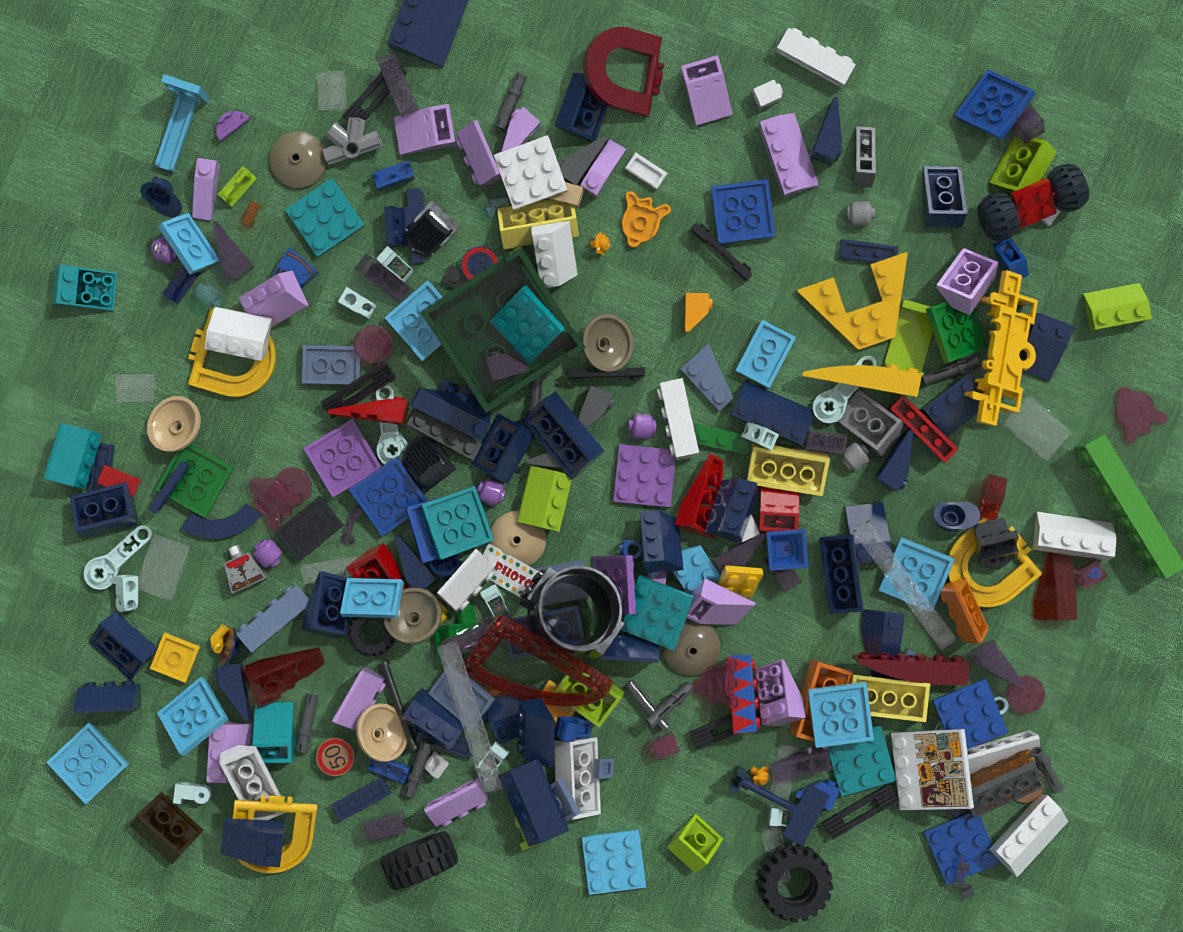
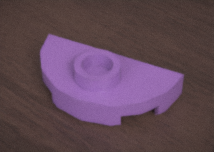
M229 111L223 114L218 120L216 135L219 141L225 140L251 120V118L239 111Z

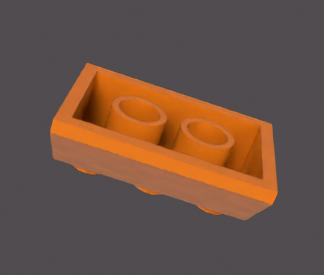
M966 577L945 584L941 590V598L948 605L949 616L957 625L956 630L959 637H962L965 643H982L989 627Z

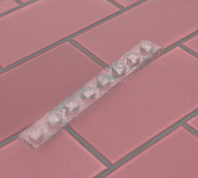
M867 520L853 530L855 536L939 648L942 650L957 640L954 633L872 523Z
M454 641L440 645L437 649L483 792L488 793L502 789L503 786L498 776L499 771L458 643Z

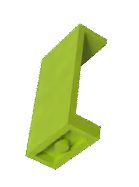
M905 299L901 301L896 335L890 340L883 367L887 368V364L899 366L898 370L906 371L907 368L918 369V373L922 374L921 377H923L924 373L922 370L933 334L926 308L930 306Z

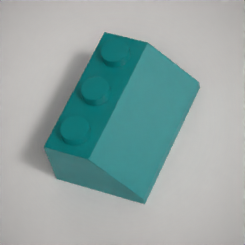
M60 422L43 478L85 489L102 434Z

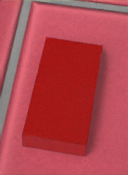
M104 464L97 483L109 487L126 482L132 497H134L141 479Z

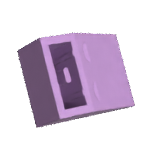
M718 55L681 66L680 73L696 126L733 115Z
M449 104L428 107L394 117L400 155L457 146Z
M704 579L691 594L694 596L687 618L699 624L737 625L756 603L712 581Z
M781 659L755 668L762 725L779 727L804 719L803 698L785 661Z

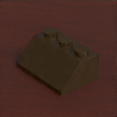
M163 792L130 824L139 835L171 864L204 831Z

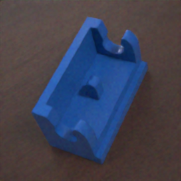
M409 160L372 173L379 191L415 179Z
M372 759L368 770L404 784L411 766L395 759L387 762H379Z

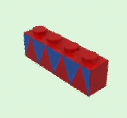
M905 395L899 396L888 407L887 410L902 420L907 430L913 431V436L940 463H946L958 450Z
M751 654L727 656L733 735L756 734L757 729H760V719L756 717L755 710L759 709L758 698H754V690H757V681L752 676V671H755V660L751 659Z

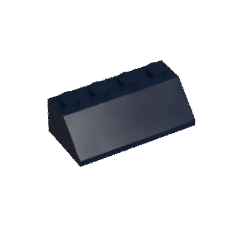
M744 381L730 416L746 423L765 427L779 434L778 437L801 446L809 431L814 411L811 408Z
M556 392L542 399L523 420L525 425L571 480L591 465L604 452L603 448Z
M854 534L819 537L829 614L863 612Z
M539 759L518 765L498 775L529 847L569 831Z

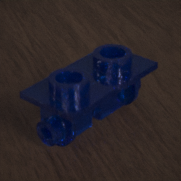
M182 265L162 294L179 304L200 273L196 272L190 275L184 265Z

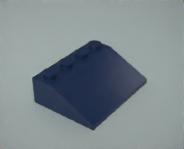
M403 0L387 42L389 48L443 68L468 0Z

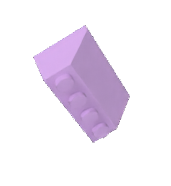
M795 113L778 115L760 121L758 128L782 198L819 186Z

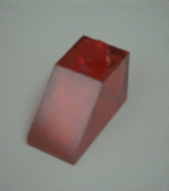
M988 474L983 480L978 506L981 518L997 519L1005 497L1007 478Z

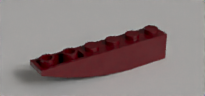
M859 652V655L853 654L852 656L857 663L906 681L935 685L968 684L970 663L960 655H952V658H946L944 655L939 654L927 657L924 654L908 656L904 653H897L896 656H890L888 653L871 655L868 652Z

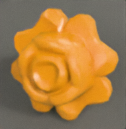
M599 232L595 236V240L590 241V247L595 248L596 253L603 256L610 248V240L605 234Z
M763 766L761 769L753 767L750 770V773L753 775L752 780L754 784L758 786L766 784L770 778L768 773L769 767Z

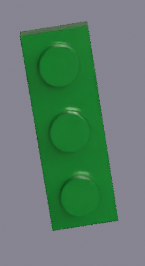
M696 425L695 436L698 445L745 455L750 454L752 442L741 437L742 434Z

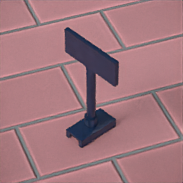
M738 765L736 768L738 776H735L734 780L730 779V789L736 793L741 787L745 790L749 789L791 811L793 815L782 836L803 846L830 795L809 784L799 804L796 806L754 784L751 779L746 777L745 768Z

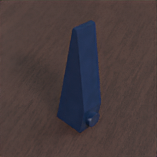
M418 388L410 406L479 441H482L490 425L491 410L486 413L475 395L472 394L467 395Z
M864 609L861 630L864 636L866 651L871 653V655L888 653L890 656H896L897 653H900L905 614L901 612ZM871 669L872 677L896 679Z

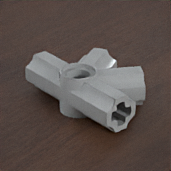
M349 117L347 131L335 122L325 134L335 144L323 149L325 160L330 165L383 146L380 134L377 130L364 134L366 120L361 118ZM348 144H355L357 151L352 152L349 150Z

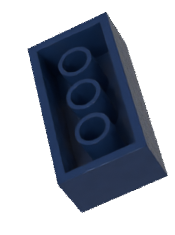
M578 604L542 611L546 627L556 639L572 646L586 643ZM527 615L502 621L510 659L546 652L532 637L527 624Z

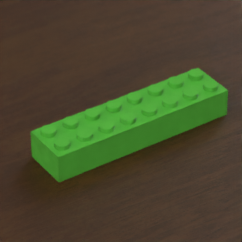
M1094 435L1075 447L1077 449V457L1080 461L1085 462L1088 467L1086 468L1087 473L1091 478L1094 477L1098 483L1096 484L1098 491L1105 495L1107 498L1106 504L1110 510H1114L1117 514V522L1128 532L1126 536L1132 544L1136 545V552L1140 559L1145 560L1147 563L1146 569L1149 574L1156 578L1167 579L1182 570V559L1106 435Z

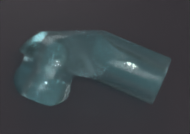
M508 196L491 198L484 207L486 217L493 218L498 207L509 205Z

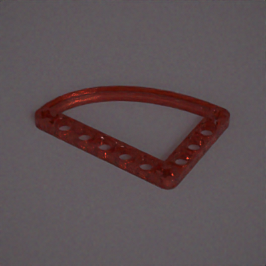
M502 615L494 618L464 658L460 667L464 674L493 689L523 700L542 698L546 705L582 706L594 703L604 698L610 692L613 684L608 676L569 653L554 647L547 640ZM490 633L496 635L498 638L492 637ZM514 633H518V634H520L522 637H518V636H516ZM505 638L592 690L581 693L541 691L513 683L481 667L502 639ZM531 643H535V644H537L539 647H535V646H533ZM548 653H552V654H554L556 657H552V656H550ZM565 663H569L573 665V667H569ZM582 673H586L590 675V677H586Z

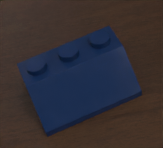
M573 72L554 126L570 135L594 142L598 136L608 106L601 103L592 94L583 73Z
M967 373L922 407L920 411L948 437L978 413L980 401L964 396L965 392L983 393V391L977 389L978 384L970 373Z
M498 413L471 464L508 484L532 442L534 434L529 429Z
M741 478L722 480L704 532L742 543L759 492L757 483Z
M126 482L70 496L75 532L83 539L139 525L136 506Z
M660 510L640 512L645 573L684 570L680 530L675 525L676 517Z
M116 611L99 624L89 640V643L130 680L141 671L157 651V648L151 641L142 636L136 628L132 627Z
M624 631V634L616 635L605 653L600 656V659L658 663L659 645Z
M134 680L123 681V684L116 685L115 681L103 682L104 685H96V682H86L84 686L78 688L74 713L133 711L141 707V683L135 684Z
M422 688L401 720L449 752L466 725L430 696L428 691Z
M542 698L519 702V710L517 711L519 726L516 728L519 741L516 742L518 753H521L527 761L539 759L541 765L549 768L553 767L555 725L553 716Z

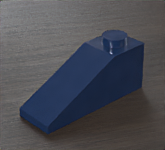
M398 535L395 539L405 578L408 581L407 587L426 589L437 578L425 563H421L420 557L406 541Z
M243 661L216 667V682H219L221 689L245 721L252 719Z

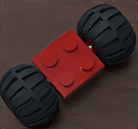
M1059 165L1051 170L1047 178L1012 192V200L1003 193L986 196L977 206L978 218L987 237L995 241L1007 240L1015 235L1020 227H1026L1057 214L1056 208L1060 211L1071 212L1083 207L1089 199L1088 183L1084 174L1076 165Z

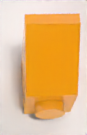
M709 293L685 294L684 333H689L709 313V310H712V298H709Z

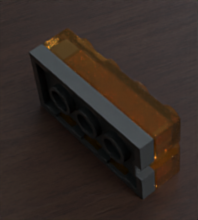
M1028 749L1019 751L1011 757L1001 759L991 766L983 767L979 771L970 774L974 808L970 810L974 818L1046 787Z

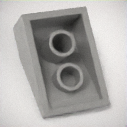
M860 390L847 403L845 413L837 421L882 458L907 429L902 420Z

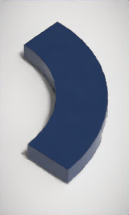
M247 503L238 512L223 519H207L192 512L181 529L202 538H226L245 531L262 514Z

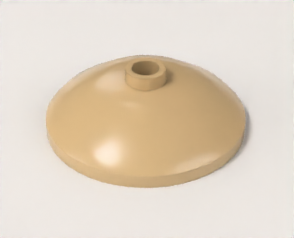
M174 396L161 401L153 409L147 424V433L151 443L156 448L165 452H177L186 448L195 439L200 429V412L197 406L185 397Z
M519 511L505 513L492 525L491 533L494 540L489 542V544L500 549L504 554L511 555L530 566L541 557L545 549V530L517 522ZM515 536L521 538L520 543L517 544L513 541Z
M375 704L366 708L360 715L356 734L363 752L371 759L379 762L391 761L400 756L406 747L407 739L396 709L388 704Z

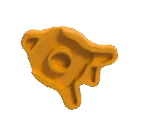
M629 191L625 195L627 209L622 218V229L627 237L628 245L636 248L656 235L660 221L670 214L671 207L668 204H663L653 208L650 197L639 199L634 192Z

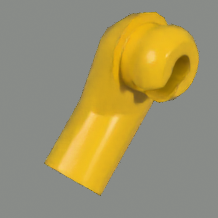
M221 624L210 637L211 648L217 654L223 651V636L229 631L228 627L224 624Z

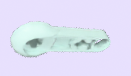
M864 356L856 364L862 365L864 361L868 360L872 362L873 366H876V361L871 356ZM838 383L835 388L818 395L813 402L815 416L825 423L838 421L845 413L848 399L856 392L859 386ZM828 403L829 405V403H832L833 411H825L826 406L824 404Z
M385 385L381 389L378 388L376 390L377 401L383 400V398L380 397V391L384 388L390 390V396L387 399H393V389L388 385ZM380 422L381 436L377 445L378 458L384 464L396 456L401 461L407 441L400 433L399 425ZM394 445L395 448H398V452L392 455L388 452L389 446Z
M139 526L107 555L90 560L84 569L86 583L98 590L111 586L113 576H117L119 568L152 539V530L147 526ZM141 529H146L148 532V537L145 540H141L138 537V532ZM135 540L140 543L139 546H138L137 543H135V544L131 547V548H132V552H131V551H125V549H126L125 544H126V543H127V544H131V543H132L133 541H135ZM97 569L104 570V572L102 573L104 576L103 578L96 577Z

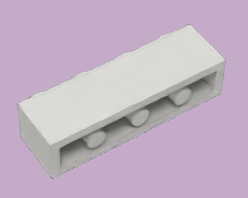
M788 28L776 49V53L843 88L856 65L852 63L853 60L847 56L841 57L831 47L826 46L825 48L819 45V41L812 37L808 39L796 28Z
M683 378L660 383V389H657L659 400H663L664 403L661 411L663 419L667 418L668 426H665L667 437L672 439V444L669 445L671 456L675 455L676 460L698 456L699 449Z

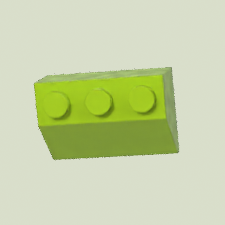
M1016 133L989 183L1011 195L1016 190L1040 181L1057 151L1045 140Z
M1140 283L1082 294L1089 331L1152 319L1149 300Z
M530 466L517 522L560 532L572 481L567 474Z
M578 658L553 694L600 728L622 699L624 691Z

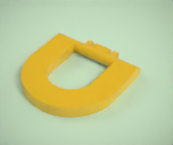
M211 307L204 331L197 329L195 333L201 335V338L194 336L190 351L195 352L196 355L189 354L188 359L195 360L188 385L230 397H243L257 392L266 385L275 370L277 354L272 337L269 336L267 355L261 361L254 360L252 368L241 376H229L205 369L203 365L208 351L205 349L206 334L214 308Z
M990 511L978 523L997 518ZM1012 526L1008 528L1010 531L1015 530ZM973 527L960 535L948 552V556L955 559L948 574L949 583L966 577L978 605L982 607H995L1007 603L1041 576L1042 572L1027 555L1032 549L1029 546L1022 549L1027 543L1020 535L1017 542L1019 550L1017 559L1021 564L992 586L978 585L972 580L968 572L969 559L977 547Z
M261 795L260 801L234 800L232 819L254 820L255 811L295 813L292 837L288 844L282 848L280 867H262L239 860V862L247 868L261 873H279L298 865L307 856L312 846L317 804L292 803V797H287V802H284L285 796H269L268 801H266V795Z

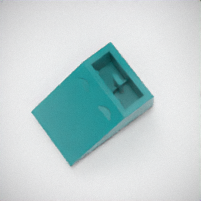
M56 265L54 268L51 304L114 311L117 272Z
M294 702L255 703L252 745L256 746L264 763H292L295 760Z

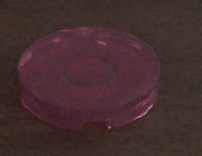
M375 325L366 326L357 333L354 340V348L358 357L364 362L371 364L380 363L391 354L392 338L383 327Z
M289 467L277 474L273 489L275 496L281 502L287 505H298L310 496L312 482L305 471L300 468Z
M1021 675L1012 679L1008 684L1006 698L1014 710L1027 714L1038 710L1045 700V691L1038 679L1029 675Z

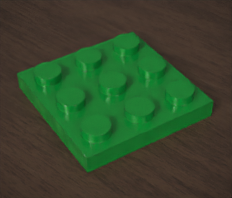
M947 301L926 308L944 364L988 347L975 308L970 315L952 308Z
M189 444L186 448L174 454L155 491L160 493L181 461L191 465L190 469L174 490L170 499L207 518L234 467L193 444Z

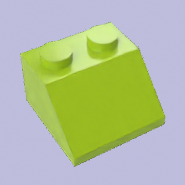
M695 813L677 832L667 848L696 873L708 864L722 843L723 838Z

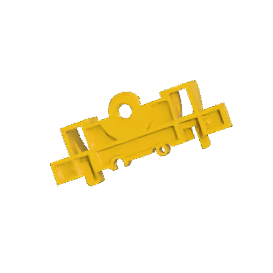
M1007 270L1002 271L999 292H992L989 297L981 298V302L992 305L991 311L986 313V316L994 318L991 322L996 325V330L989 331L991 338L988 360L982 362L983 369L988 370V372L984 374V378L975 379V382L978 383L977 389L985 391V393L970 391L964 394V396L980 401L976 422L990 426H997L999 412L1005 414L1019 413L1023 388L1020 387L1022 370L1029 369L1036 359L1035 349L1027 342L1030 325H1034L1038 300L1020 295L1022 275ZM1017 305H1032L1030 314L1017 313ZM1021 350H1025L1027 353L1025 361L1020 359L1019 353ZM1001 397L1016 399L1015 407L1002 404Z

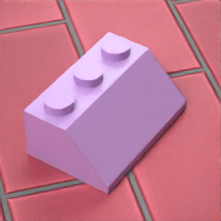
M473 121L457 132L459 138L456 139L460 150L464 149L467 155L463 158L467 167H472L474 171L471 176L475 185L479 184L481 188H484L502 180L478 121Z
M963 248L940 279L936 288L952 308L970 315L995 280L998 262Z
M293 271L278 273L239 297L246 313L272 318L271 328L309 306Z
M367 667L363 668L332 721L356 730L357 722L362 712L366 708L375 705L376 700L374 698L376 694H381L386 686L383 683L385 677Z
M225 722L209 735L207 782L229 783L220 765V753L238 745L251 746L253 723Z
M477 777L426 804L424 811L436 827L439 825L444 827L452 822V818L456 816L462 818L469 814L468 810L474 807L479 809L486 805L485 801L488 800V795Z

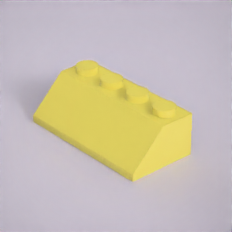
M547 199L513 210L512 206L497 208L504 249L534 245L531 229L533 226L570 221L572 238L579 236L574 205Z
M752 442L747 480L756 482L758 486L823 496L830 458L826 453L774 445L773 449L770 450Z
M861 675L852 676L851 683H867L871 716L926 722L930 683Z

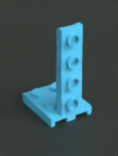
M163 74L161 82L166 86L167 90H170V93L177 95V99L155 166L175 172L197 103L200 101L208 103L210 96L201 86Z

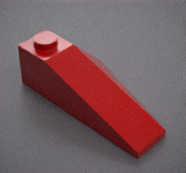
M394 396L393 399H383L329 409L327 414L406 426L409 402L405 401L404 397Z
M709 454L679 507L675 521L676 526L687 532L715 539L716 536L706 534L704 531L719 486L723 480V460L713 454Z
M384 543L367 550L346 567L353 578L402 579L404 582L403 590L408 589L394 557Z

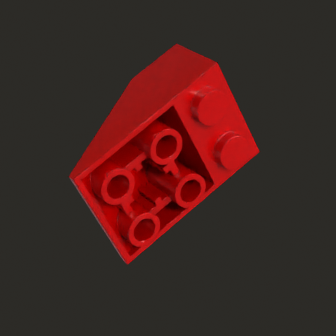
M760 486L758 530H797L799 523V492Z

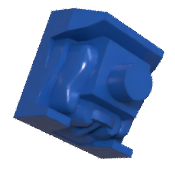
M805 529L766 532L770 571L809 568Z

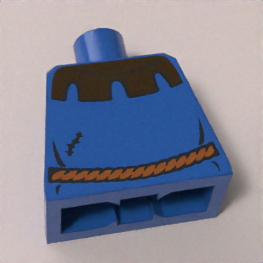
M289 247L273 274L277 275L278 273L293 271L302 289L320 272Z

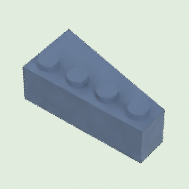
M298 585L294 588L289 586L282 592L284 594L282 598L272 600L267 605L269 608L264 613L259 611L252 617L254 619L253 622L249 625L245 623L237 630L239 633L236 635V639L240 641L250 655L254 654L259 646L261 647L267 643L274 634L281 631L289 621L291 622L306 609L309 598Z

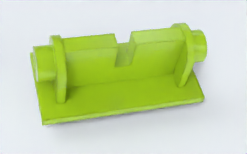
M242 166L218 195L233 207L257 178Z

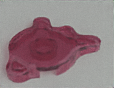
M1127 387L1118 390V403L1115 414L1120 424L1124 427V439L1127 443L1135 442L1139 434L1150 433L1151 422L1163 424L1168 420V416L1158 411L1151 398L1145 393L1132 391Z
M255 477L250 481L252 494L254 493L255 500L253 503L258 511L266 516L271 530H277L281 527L280 515L284 517L291 516L293 505L300 504L303 500L301 494L291 492L283 482L276 478Z
M728 659L722 666L714 665L705 669L707 671L704 676H700L694 682V690L700 693L701 696H704L710 704L725 703L730 708H736L739 701L732 693V689L738 686V680L734 675L737 668L736 660Z

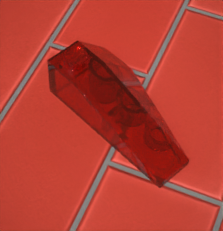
M1048 552L1044 562V569L1038 582L1039 585L1033 598V619L1077 620V598L1072 555Z
M316 647L260 659L243 666L242 670L259 709L280 699L282 693L289 688L293 689L296 686L295 683L303 677L307 678L323 666L325 662L321 649Z

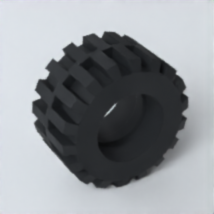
M353 617L350 625H348L349 633H347V636L350 639L349 643L353 645L356 652H360L363 656H380L387 652L396 641L387 631L384 618ZM368 621H376L383 627V638L377 643L367 642L362 635V627Z

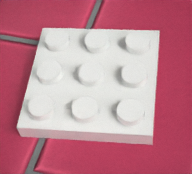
M548 135L494 155L513 210L568 191Z

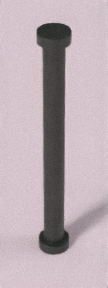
M388 660L378 664V666L382 668L409 745L408 751L419 748V744H416L411 727L401 720L405 710L388 665L390 662Z

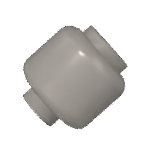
M853 201L851 206H848V221H851L853 226H869L871 219H875V208H871L869 201Z
M854 442L842 451L843 457L841 460L849 470L858 471L869 462L868 454L870 451L864 444L860 446Z

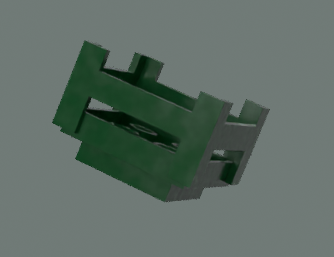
M517 247L496 263L420 311L486 413L536 378L586 348L521 247ZM525 285L566 328L530 364L489 322Z

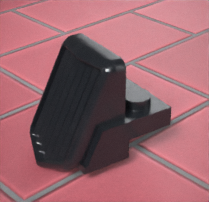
M431 200L404 229L406 231L405 237L411 251L425 256H433L460 225Z
M421 437L410 440L402 454V463L425 492H428L456 470L453 463L431 438Z
M1004 518L978 523L973 527L979 567L983 566L1000 570L1012 559L1017 558L1019 553L1017 547L1019 535L1017 530L1010 531Z

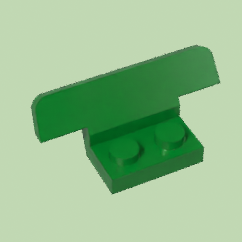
M469 604L464 611L459 610L457 613V624L440 625L433 636L437 665L463 662L464 673L471 679L480 677L482 671L474 607Z

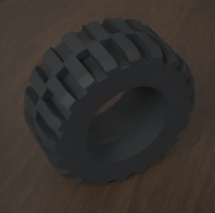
M443 831L418 839L384 855L380 860V865L389 887L392 890H400L430 879L452 868L458 863V856L450 835Z
M791 843L785 844V848L781 846L776 847L774 853L768 852L766 854L768 857L766 861L762 859L759 864L762 868L761 870L758 869L756 873L758 877L756 887L759 890L758 894L770 912L775 916H779L784 921L790 919L791 922H798L800 918L802 921L809 920L808 916H817V911L820 908L824 910L826 907L825 901H830L832 896L829 890H833V883L830 881L833 878L828 870V865L818 853L808 846L806 848L799 844L793 846ZM793 867L806 868L811 876L810 884L806 891L794 898L781 896L778 892V882L782 874Z

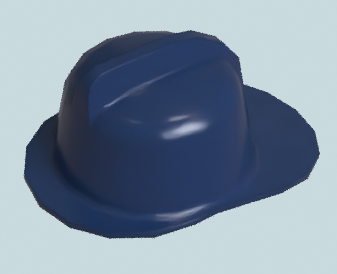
M154 177L151 182L144 183L141 186L140 193L142 197L161 214L168 217H176L182 212L181 202L173 194L174 189L169 181Z
M942 502L935 507L933 514L937 524L948 532L972 528L980 520L979 509L970 502Z
M458 554L442 560L438 558L428 561L434 576L441 581H448L462 565Z

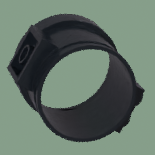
M571 566L558 572L551 567L545 570L541 569L532 578L531 582L533 584L528 588L526 587L520 595L522 600L519 604L527 609V624L532 637L538 645L553 654L572 655L586 653L592 659L600 657L605 653L625 624L621 621L622 602L616 586L605 574L591 567ZM559 583L575 585L584 590L592 599L597 611V627L594 635L586 645L572 646L556 639L547 629L542 616V604L544 596L551 585Z

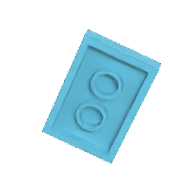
M189 213L162 222L158 226L190 275L216 265L220 261Z
M761 320L735 371L770 388L796 337Z
M347 578L340 614L342 617L398 618L404 582L402 579Z

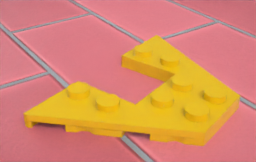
M905 252L870 264L882 301L846 313L834 277L798 289L797 291L858 350L894 338L896 335L908 253Z

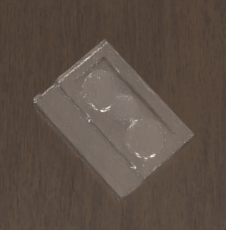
M317 72L318 110H347L346 72Z
M115 374L116 402H156L155 374Z

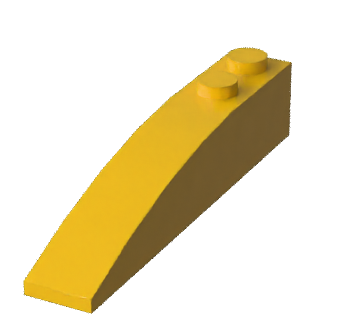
M887 364V368L866 365L827 367L805 371L802 376L918 397L922 374L918 373V369L907 368L906 371L898 370L899 366Z

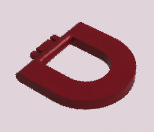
M621 26L607 29L596 35L589 43L583 60L585 81L592 94L608 107L649 117L653 93L660 94V89L655 88V86L661 87L663 71L658 70L664 69V64L658 62L662 37ZM619 48L649 57L644 93L619 87L609 79L606 72V60L612 50Z

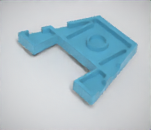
M698 544L682 549L684 570L672 572L687 594L691 595L704 579L714 583L719 580V573L701 545ZM660 572L649 573V574H650L652 577H654L655 575H657V574L660 573Z

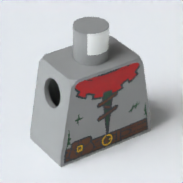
M239 545L228 549L232 560L224 563L232 593H236L269 578L252 552L243 555Z

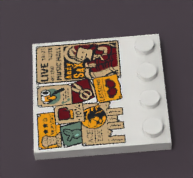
M964 729L891 733L900 810L974 808Z

